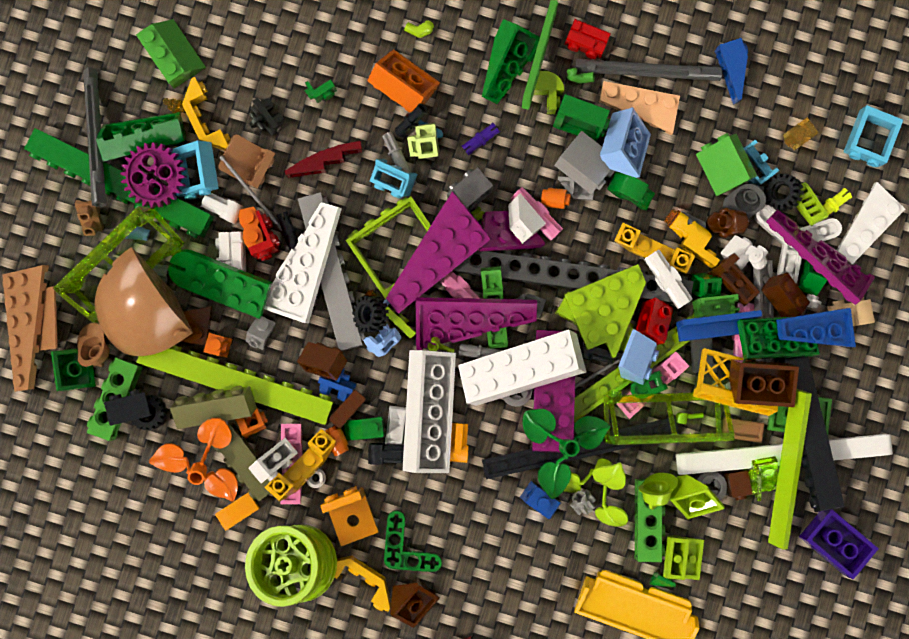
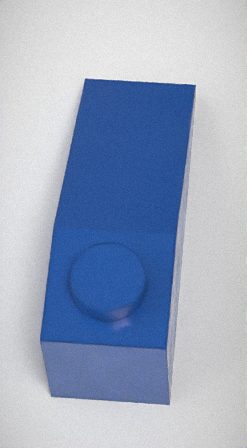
M742 38L720 44L715 50L733 105L742 99L748 47L743 43Z

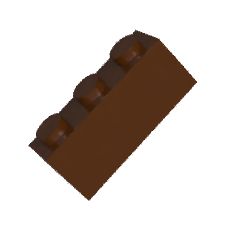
M731 359L729 382L734 403L795 407L799 367L789 363Z

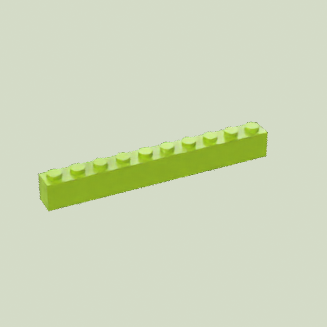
M176 345L153 355L138 356L136 363L218 390L223 389L226 391L236 386H242V388L250 386L255 402L324 425L328 424L335 404L328 395L320 393V396L312 394V390L301 387V390L293 388L294 384L285 381L279 384L274 382L275 378L264 375L261 378L256 376L257 372L245 369L243 372L237 370V365L227 362L226 365L218 363V359L209 356L207 359L200 358V353L191 350L185 353L181 351L182 347Z

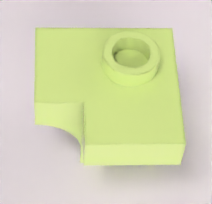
M428 123L415 126L416 135L407 137L410 157L416 156L419 159L437 157L440 151L436 124Z

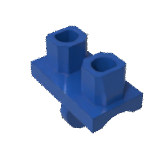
M345 368L342 370L337 381L322 376L318 380V383H320L319 393L329 395L332 388L339 390L336 398L343 402L355 390L357 384L349 381L350 375L344 374Z

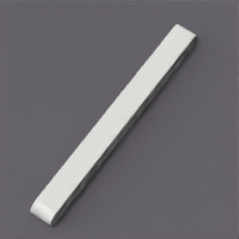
M891 434L828 439L833 460L893 454ZM783 444L676 454L678 475L780 466Z

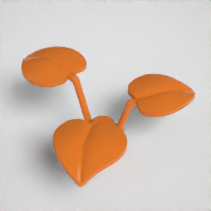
M211 418L200 425L197 433L198 440L202 443H207V447L201 461L194 463L192 467H190L188 457H183L184 450L173 443L160 446L150 458L149 463L168 472H181L187 467L186 473L190 483L199 485L205 481V488L210 494L225 498L231 502L235 500L238 491V481L235 474L226 468H220L216 472L210 471L207 473V467L204 464L211 445L215 448H224L231 442V429L225 420L221 418Z

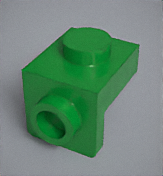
M331 79L315 90L308 81L305 82L307 87L305 89L306 94L310 100L315 99L317 103L324 99L332 98L335 95L334 92L337 91Z

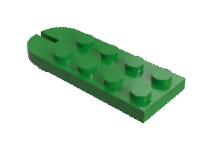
M189 249L178 251L170 259L171 264L168 266L169 276L177 286L258 319L262 317L272 282Z

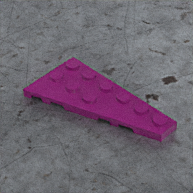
M454 191L451 192L386 297L398 314L415 301L416 297H420L492 239Z

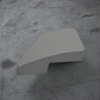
M558 176L559 182L571 194L573 199L594 200V192L590 194L570 177Z

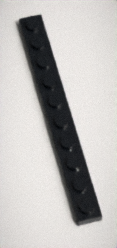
M670 417L607 431L598 447L588 450L580 446V451L576 456L568 457V459L560 463L679 437L676 418ZM531 448L482 459V464L487 480L540 468L547 462L556 464V461L563 454L532 452Z

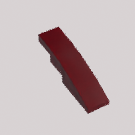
M361 141L341 144L315 153L285 170V175L287 178L326 173V165L345 163L344 155L362 153Z

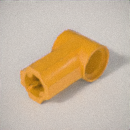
M452 423L450 462L467 463L468 424Z

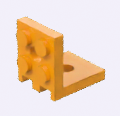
M357 486L346 489L343 492L344 494L338 496V493L327 496L324 499L325 502L320 505L323 513L329 511L341 546L379 533L363 487L357 489ZM350 515H356L359 518L357 525L352 526L348 523Z

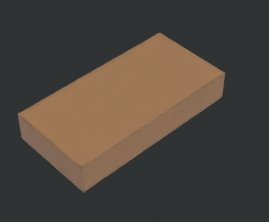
M724 417L721 437L762 443L765 423Z

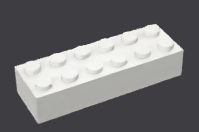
M571 330L458 365L466 402L475 406L586 372L577 333Z
M409 350L403 471L412 473H449L456 353Z

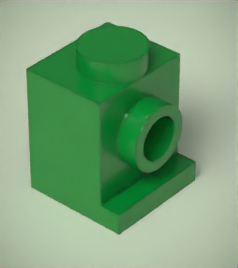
M707 273L692 274V294L701 298L721 295L722 278L714 277Z

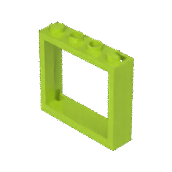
M411 196L400 199L396 203L397 206L393 209L387 208L380 213L381 217L378 219L367 221L363 229L360 231L354 230L348 235L346 240L385 299L394 284L385 289L356 244L409 208L412 209L425 230L428 231L431 225Z

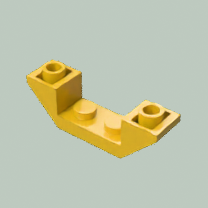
M193 77L182 103L183 108L199 140L212 142V147L225 151L231 140L229 134H224L221 129L209 134L210 131L206 123H202L199 118L202 114L197 104L207 100L205 93L208 91L202 81L199 82Z
M622 223L614 240L616 243L644 259L655 251L660 250L670 266H673L678 272L688 273L695 255L678 247L672 249L640 234V230Z
M320 429L308 442L309 449L283 476L278 473L265 486V489L279 502L296 493L325 463L336 441L324 430Z
M354 556L338 558L337 571L334 578L337 579L345 566L349 567V572L356 576L360 574L366 578V583L373 587L376 585L379 587L371 602L374 603L373 606L376 609L388 612L391 607V601L385 576Z

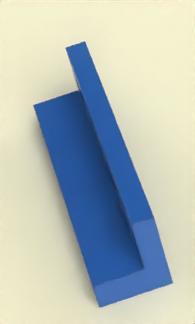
M758 310L678 321L676 325L679 342L739 335L737 321L740 319H757L762 316V312Z

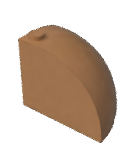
M132 247L112 263L113 267L107 274L103 275L98 285L95 296V312L102 331L119 351L133 356L153 355L169 349L193 334L175 293Z

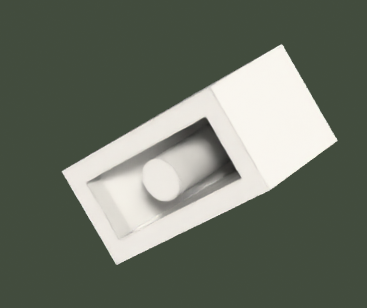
M521 193L508 205L509 228L522 244L546 224Z

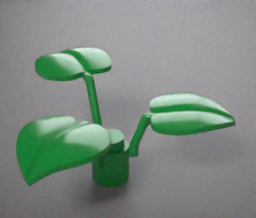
M533 409L524 412L522 425L526 436L531 441L539 444L543 443L547 436L559 443V451L563 454L556 461V464L547 462L540 467L538 472L539 484L549 498L554 499L565 490L571 478L569 466L560 464V462L568 459V457L576 456L580 451V446L588 450L598 447L610 429V425L607 422L593 416L581 417L574 423V432L577 434L574 436V440H562L550 433L556 426L555 417L550 411Z

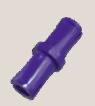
M493 122L480 133L477 132L464 145H461L466 150L468 156L482 145H486V142L500 133L498 128L494 129L496 125Z

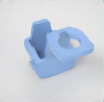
M384 300V303L388 306L390 303L388 300ZM388 324L383 326V330H379L380 333L375 338L368 336L363 340L367 346L366 349L378 357L386 355L401 340L397 329H390Z

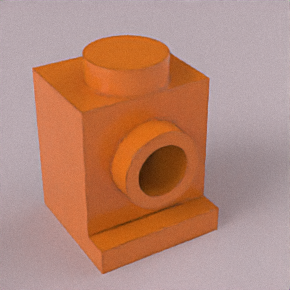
M209 333L203 352L227 358L233 339Z
M256 408L251 417L235 419L245 439L267 428L265 423L268 422L264 411L260 412L258 408ZM253 420H256L257 424L251 426V422Z

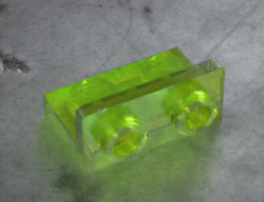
M776 456L751 460L749 476L752 481V495H755L757 501H761V492L776 490L778 479V461Z

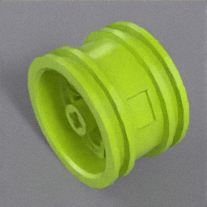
M310 525L277 526L263 531L250 545L245 560L246 579L251 590L263 602L280 607L307 602L320 597L332 584L337 571L336 551L331 540L321 530ZM285 540L288 542L287 550L284 548ZM309 564H311V571H310V573H309V571H308V565H309ZM278 575L281 578V583L277 580ZM300 582L301 590L298 592L295 584Z

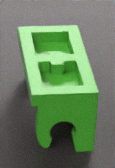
M738 294L699 298L693 301L695 318L738 313L740 309L735 308V302L739 300Z

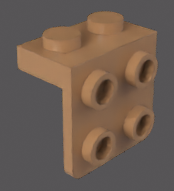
M236 134L232 136L223 154L225 160L234 168L244 182L254 188H258L263 184L265 173L273 165V157L275 155L274 152L263 149ZM220 160L218 169L236 178L226 164Z

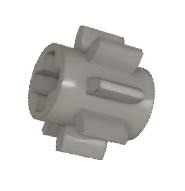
M588 490L585 492L577 491L572 496L573 502L570 506L578 515L581 513L588 515L595 508L593 502L596 499Z

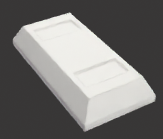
M389 406L385 438L386 445H404L406 407Z

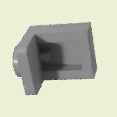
M263 316L260 319L256 318L247 331L246 342L254 348L263 350L276 323Z

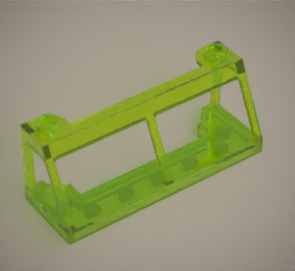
M138 206L53 289L92 323H98L94 306L80 291L85 281L84 277L103 259L112 266L114 261L107 255L136 227H142L148 222L167 239L145 261L152 269L165 257H174L177 252L182 250L181 247L185 243L154 208ZM155 217L171 234V236L166 231H164L156 222L153 221ZM75 293L92 313L89 314L66 294Z
M609 391L610 395H603L604 421L609 424L610 407L614 435H610V429L607 431L605 443L628 445L735 441L729 406L723 404L729 432L721 431L720 403L716 402V431L704 433L676 432L671 402L704 400L693 397V393L622 395V391ZM666 402L672 434L619 435L614 403Z

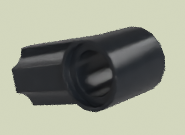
M579 337L583 359H594L613 364L615 357H611L606 344H601L587 350L582 337Z
M368 444V464L403 463L404 445Z

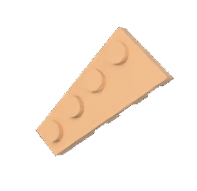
M603 81L599 102L618 111L633 107L642 121L672 135L680 96Z

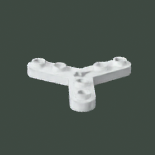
M765 205L761 211L754 214V219L782 244L776 276L788 272L794 282L797 283L802 258L799 256L798 251L785 243L781 235L769 227L766 221L776 210L769 205ZM831 218L799 229L801 231L808 230L813 234L811 238L819 242L820 240L826 241L839 236L842 231V225L837 219Z

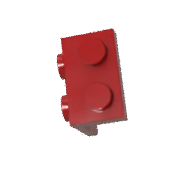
M257 210L255 212L266 241L251 246L248 249L251 256L257 260L266 261L272 258V254L280 252L278 246L281 244L278 236L271 231L273 224L270 217H267L266 213L263 214L260 210Z

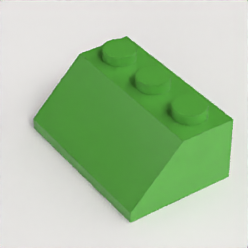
M174 19L153 23L136 34L167 82L174 89L206 68Z

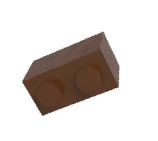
M788 272L770 277L761 289L781 317L802 315L810 303Z
M308 342L297 360L305 372L336 381L348 361L343 355V351L339 348H329L319 342L316 344Z

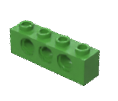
M115 358L110 363L108 369L110 372L109 376L101 386V390H103L101 397L94 404V415L87 422L88 434L107 441L116 439L121 423L110 426L109 421L105 422L103 420V414L106 412L104 402L110 401L109 397L113 393L115 395L121 394L122 397L130 396L129 392L134 391L143 366L122 358ZM119 375L124 377L122 385H119L117 382Z
M635 479L634 559L637 562H662V557L665 556V545L662 544V536H665V525L662 524V516H665V505L657 506L651 510L649 505L644 502L642 492L638 489L646 479ZM649 515H653L655 518L652 525L646 524V518ZM653 535L655 538L654 543L646 545V538Z

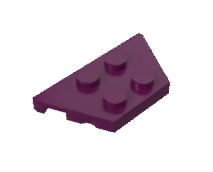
M509 211L485 212L482 216V227L492 239L479 248V251L542 248L545 245V242L538 233H535L522 244L509 228Z

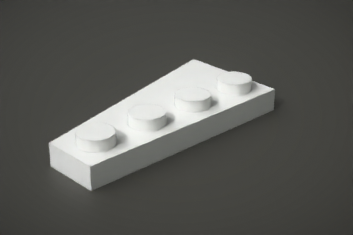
M878 182L873 184L871 192L864 200L862 208L856 214L850 229L847 230L837 248V251L843 254L851 265L905 210Z

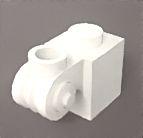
M735 235L721 252L724 259L735 253L740 259L734 264L740 270L749 261L753 268L757 270L764 268L767 264L766 255L768 251L760 245L756 248L745 237L740 238Z

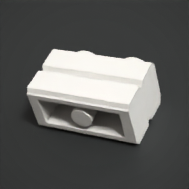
M220 232L219 238L215 239L216 249L219 250V257L216 260L246 272V245L243 240V232Z

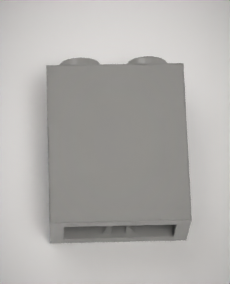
M583 131L578 134L554 165L590 194L595 189L600 191L607 182L604 180L606 175L610 178L615 172L609 169L606 163L602 161L600 156L602 146Z

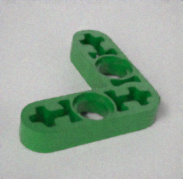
M400 510L390 512L386 528L385 565L390 569L438 571L441 568L442 560L437 553L403 550L405 515ZM395 514H399V518H402V521L398 522L397 528H402V531L389 530L390 527L394 528V521L391 520V517L393 518ZM398 534L401 539L399 544H391L389 541L390 535ZM388 547L392 549L400 548V551L396 550L395 557L399 558V561H396L395 564H391V561L388 560L392 555V550L388 551ZM409 556H417L419 563L416 566H410L407 562ZM421 556H425L426 561H430L431 557H435V561L439 562L435 564V567H431L430 563H424V567H420L422 563Z

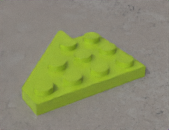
M638 264L564 295L587 350L606 343L611 357H616L646 284Z

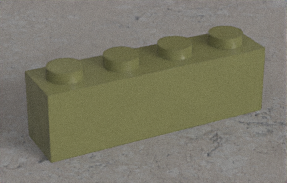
M236 386L226 391L219 389L210 394L202 392L193 397H178L170 407V411L177 429L199 426L211 418H221L228 421L251 417L257 406L250 386L243 388L242 386Z
M229 423L228 426L232 432L231 442L224 448H213L218 453L221 452L224 455V462L229 468L233 467L237 472V479L241 484H246L249 488V495L254 500L261 501L270 494L265 489L269 480L266 479L263 483H260L249 470V467L260 457L235 424Z

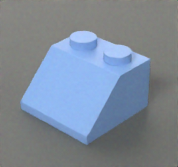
M634 329L631 332L619 363L621 378L644 385L645 379H650L652 373L650 366L652 361L656 362L659 351L657 350L656 342Z

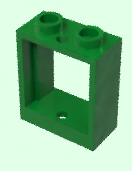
M565 94L553 127L576 136L583 131L597 142L599 136L603 138L611 119L607 117L610 110Z

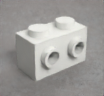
M284 438L249 467V470L260 483H263L266 479L270 482L277 476L278 469L282 467L285 470L293 463L291 459L298 452Z

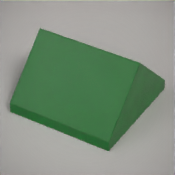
M78 349L51 352L56 391H71L96 386L93 365L87 367L80 365L78 362Z

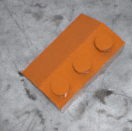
M394 49L375 64L367 80L374 88L386 94L408 112H412L419 103L425 105L440 85L439 81Z

